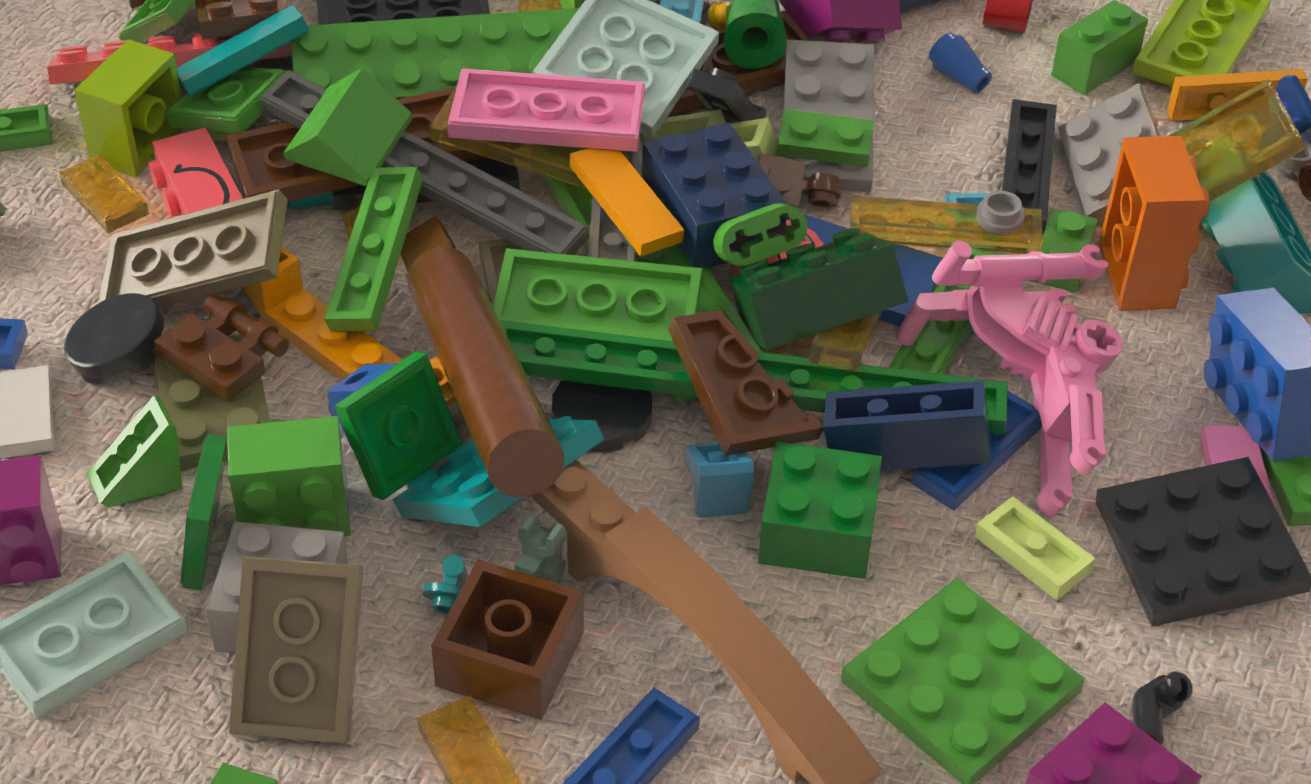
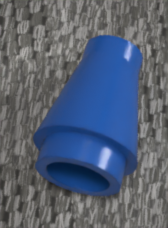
M947 33L935 42L929 52V59L933 62L934 70L967 87L974 94L984 90L992 79V73L984 67L963 36Z

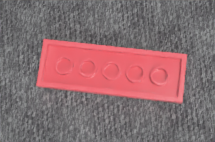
M199 31L193 33L192 40L176 42L175 35H163L148 38L149 43L147 45L174 53L176 66L179 67L236 35L202 40L201 32ZM126 40L104 43L102 51L87 52L86 45L60 48V53L53 56L47 66L50 85L84 81ZM291 42L258 60L292 56Z

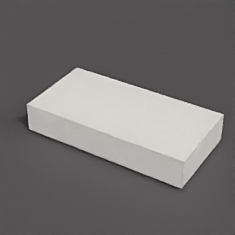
M49 366L0 372L1 459L55 451L52 379Z

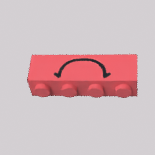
M206 127L152 142L155 161L148 163L149 170L156 189H165L162 190V195L170 217L181 216L243 199Z

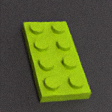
M1174 0L1135 59L1132 73L1145 77L1154 83H1163L1173 87L1175 77L1230 74L1268 13L1271 0Z

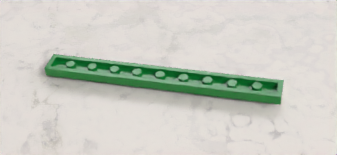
M500 320L527 376L698 397L673 341ZM758 352V363L775 382L782 379L794 392L792 400L801 410L825 413L826 392L984 380L991 433L1000 435L1004 433L1007 422V382Z

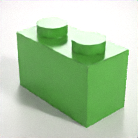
M1116 0L1111 1L1059 34L1051 76L1085 96L1135 63V59L1141 52L1148 19L1125 4L1119 3Z

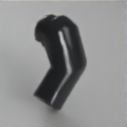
M1173 671L1167 674V676H1158L1140 687L1134 693L1132 700L1133 724L1159 744H1162L1164 741L1163 718L1181 708L1184 701L1190 699L1193 693L1190 679L1181 672Z

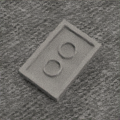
M1139 84L1114 95L1109 100L1058 127L1085 215L1097 218V225L1103 223L1123 138L1161 136L1147 97Z

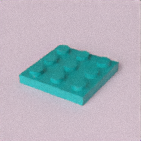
M570 416L548 419L564 451L563 468L604 440L595 420H572ZM470 441L448 454L449 461L436 470L428 469L407 483L408 489L392 500L403 518L482 527L523 497L506 495L492 484L474 441Z

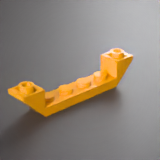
M281 247L277 278L243 287L261 317L276 326L279 335L289 340V343L341 381L364 365L399 363L403 360L364 331H330L324 320L328 305L303 288L299 259L283 247ZM434 357L430 360V363L449 407L457 400L439 358Z

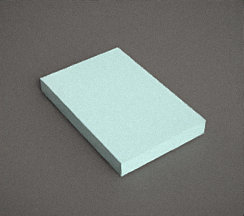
M126 552L0 621V671L33 716L38 719L187 633L186 621L132 555Z

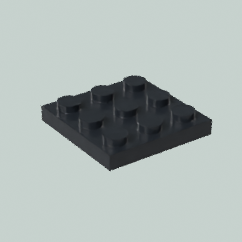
M1249 457L1097 489L1096 505L1151 627L1310 592L1311 574Z

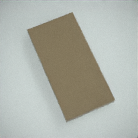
M278 189L112 234L98 303L116 295L138 293L149 297L157 308L277 278L288 199Z

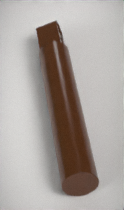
M434 216L406 234L400 255L408 271L409 290L492 484L500 492L513 497H529L539 494L548 489L560 476L564 466L563 448L470 260L464 253L457 250L438 217Z

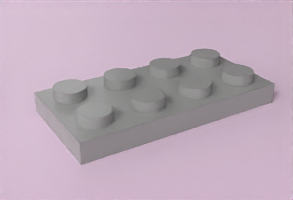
M787 40L783 110L788 109L874 120V44ZM873 134L868 167L781 156L806 162L803 180H811L813 173H830L839 177L838 184L842 186V190L871 192Z

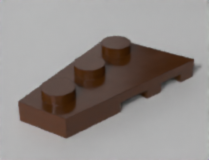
M720 310L673 317L668 331L725 456L773 448L776 441L795 444L819 439L824 430V425L814 414L806 416L792 400L794 392L782 379L775 382L758 363L759 353Z

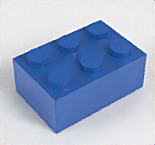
M1274 287L1217 295L1215 314L1209 320L1210 356L1204 363V378L1207 386L1213 389L1227 406L1230 414L1239 420L1249 432L1252 440L1260 445L1272 461L1311 456V325Z

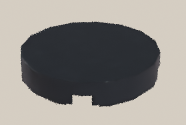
M562 380L552 394V419L570 416L572 420H595L604 440L589 451L613 452L623 449L624 443L634 438L636 443L645 436L652 424V394L650 391Z

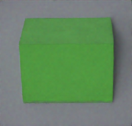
M361 68L327 88L284 151V157L286 160L367 186L372 170L382 167L384 161L411 122V112L369 73Z

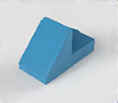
M719 443L686 445V467L693 475L695 512L697 517L704 518L747 513L754 476L753 460L747 453L725 456Z

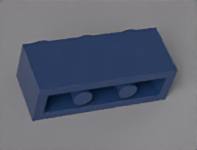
M984 380L826 392L823 427L828 449L882 456L881 470L991 463V427Z

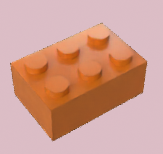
M1182 136L1123 138L1098 244L1102 259L1108 262L1106 271L1119 311L1176 309L1181 289H1185L1188 285V264L1191 254H1195L1198 250V229L1201 218L1206 217L1209 211V194L1207 189L1200 185L1197 177L1195 157L1188 154Z

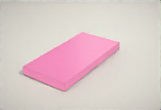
M463 68L460 72L448 121V138L637 152L645 100V83Z

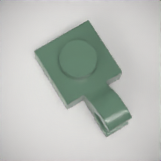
M531 513L518 531L523 553L514 565L515 571L559 584L566 567L565 560L561 558V544L566 538V530L559 523L556 524L552 531L544 527L540 528L538 525V515Z

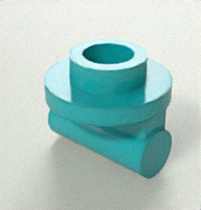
M450 555L444 559L442 563L444 572L443 583H427L424 585L422 593L424 597L432 600V609L446 614L451 610L468 578L465 563L458 555Z

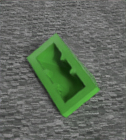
M153 396L86 473L101 504L112 507L183 489L177 428L162 400Z

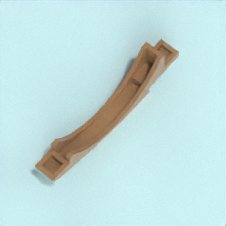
M577 460L563 468L558 479L548 489L532 496V499L567 530L568 573L576 581L579 582L586 577L598 575L609 576L627 582L663 604L698 636L726 669L743 693L774 749L782 772L794 783L804 777L811 784H871L881 776V767L848 723L783 644L721 577L651 510L645 507L636 513Z

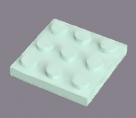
M585 0L533 70V74L644 82L645 100L640 133L653 138L687 89L694 69L700 70L718 44L719 32L649 0Z

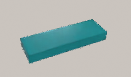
M291 5L177 67L178 76L189 95L192 94L193 96L308 33L310 29L303 16Z

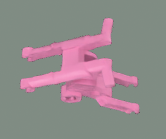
M961 240L955 241L943 260L936 267L932 274V280L940 286H972L970 289L953 290L952 292L920 293L896 332L895 337L901 344L911 346L927 321L970 320L974 332L1003 357L1000 365L1001 368L1006 369L1009 367L1011 368L1010 373L1014 375L1020 373L1022 374L1021 379L1027 382L1029 379L1031 380L1035 395L1033 406L1039 411L1042 422L1039 434L1041 492L1037 497V504L1044 514L1053 518L1073 497L1071 464L1077 472L1088 476L1093 468L1098 466L1107 455L1104 442L1102 392L1097 391V373H1102L1111 366L1122 351L1123 342L1117 331L1105 322L1092 319L1084 321L1081 325L1077 323L1078 316L1073 314L1076 311V307L1072 304H1062L1068 296L1067 291L1055 289L1053 291L1024 292L1021 284L1027 280H1038L1039 283L1055 279L1086 278L1097 280L1108 267V262L1094 259L1099 253L1100 248L1091 244L1085 245L1079 253L1043 254L1040 251H1033L1028 254L978 255L974 259H968L972 254L970 245ZM1071 439H1072V448H1073L1072 453H1071V450H1070V441H1071Z

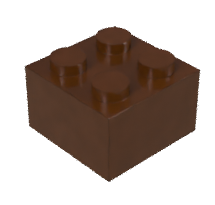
M477 560L431 645L435 687L542 720L584 633V591Z

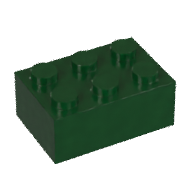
M851 228L832 235L833 242L817 248L812 243L803 244L786 251L787 258L769 264L768 260L764 259L751 265L741 266L739 268L741 274L728 278L738 314L755 341L768 351L909 302L893 244L868 232H861L860 228Z

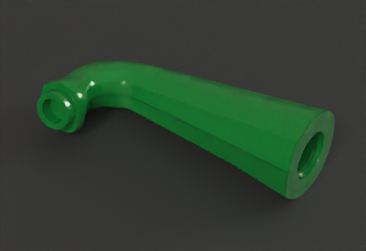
M733 0L724 33V47L727 56L734 64L743 68H763L775 63L784 56L787 47V35L781 16L779 0Z

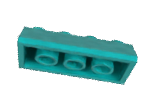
M1227 136L1195 159L1198 180L1201 187H1205L1209 194V211L1207 216L1202 218L1200 222L1207 234L1215 242H1218L1220 246L1215 253L1224 268L1234 275L1236 280L1231 283V286L1235 293L1274 287L1299 314L1311 313V247L1276 181Z

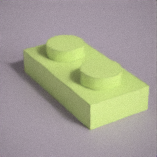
M1014 496L979 521L976 526L974 536L976 539L1056 601L1087 577L1093 570L1096 558Z

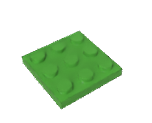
M956 578L846 664L842 669L841 681L962 784H975L1082 691L1085 678Z

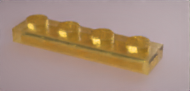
M852 195L849 229L860 228L861 232H868L891 244L950 249L955 241L961 240L968 243L971 248L981 251L1028 254L1033 251L1041 252L1043 242L1042 213L1039 209L1023 208L1025 218L1020 229L1007 234H994L984 229L977 222L976 211L978 205L859 195Z

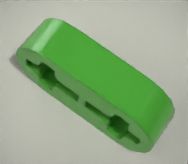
M782 203L771 204L721 224L715 232L713 239L714 250L718 257L725 262L737 266L751 265L798 246L806 236L808 229L807 220L803 212L797 207ZM779 216L791 220V225L785 228V237L776 233L767 234L766 230L780 224ZM735 232L744 236L754 235L755 239L744 242L741 245V254L729 248V244L736 241Z

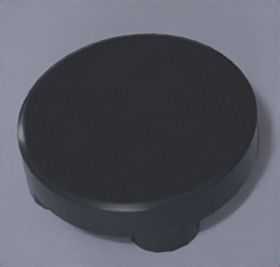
M126 293L110 297L91 307L72 325L64 343L65 355L84 381L88 383H95L104 377L114 376L127 370L132 373H140L149 368L156 359V355L153 352L155 348L154 341L162 335L164 328L163 316L154 302L145 295Z

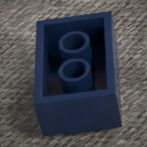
M730 123L711 125L704 129L681 134H670L659 139L643 142L642 178L684 229L683 242L678 245L694 268L706 269L728 263L718 257L714 250L713 239L715 232L721 224L771 204L782 203L788 205ZM779 216L780 224L766 230L767 234L776 233L785 237L786 218ZM735 232L736 241L729 244V248L741 254V245L744 242L755 239L754 235L744 236Z

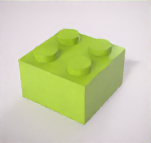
M127 39L74 90L90 162L137 177L149 165L148 163L155 159L152 142L178 135L183 130V128L170 127L165 115L182 98L174 53Z

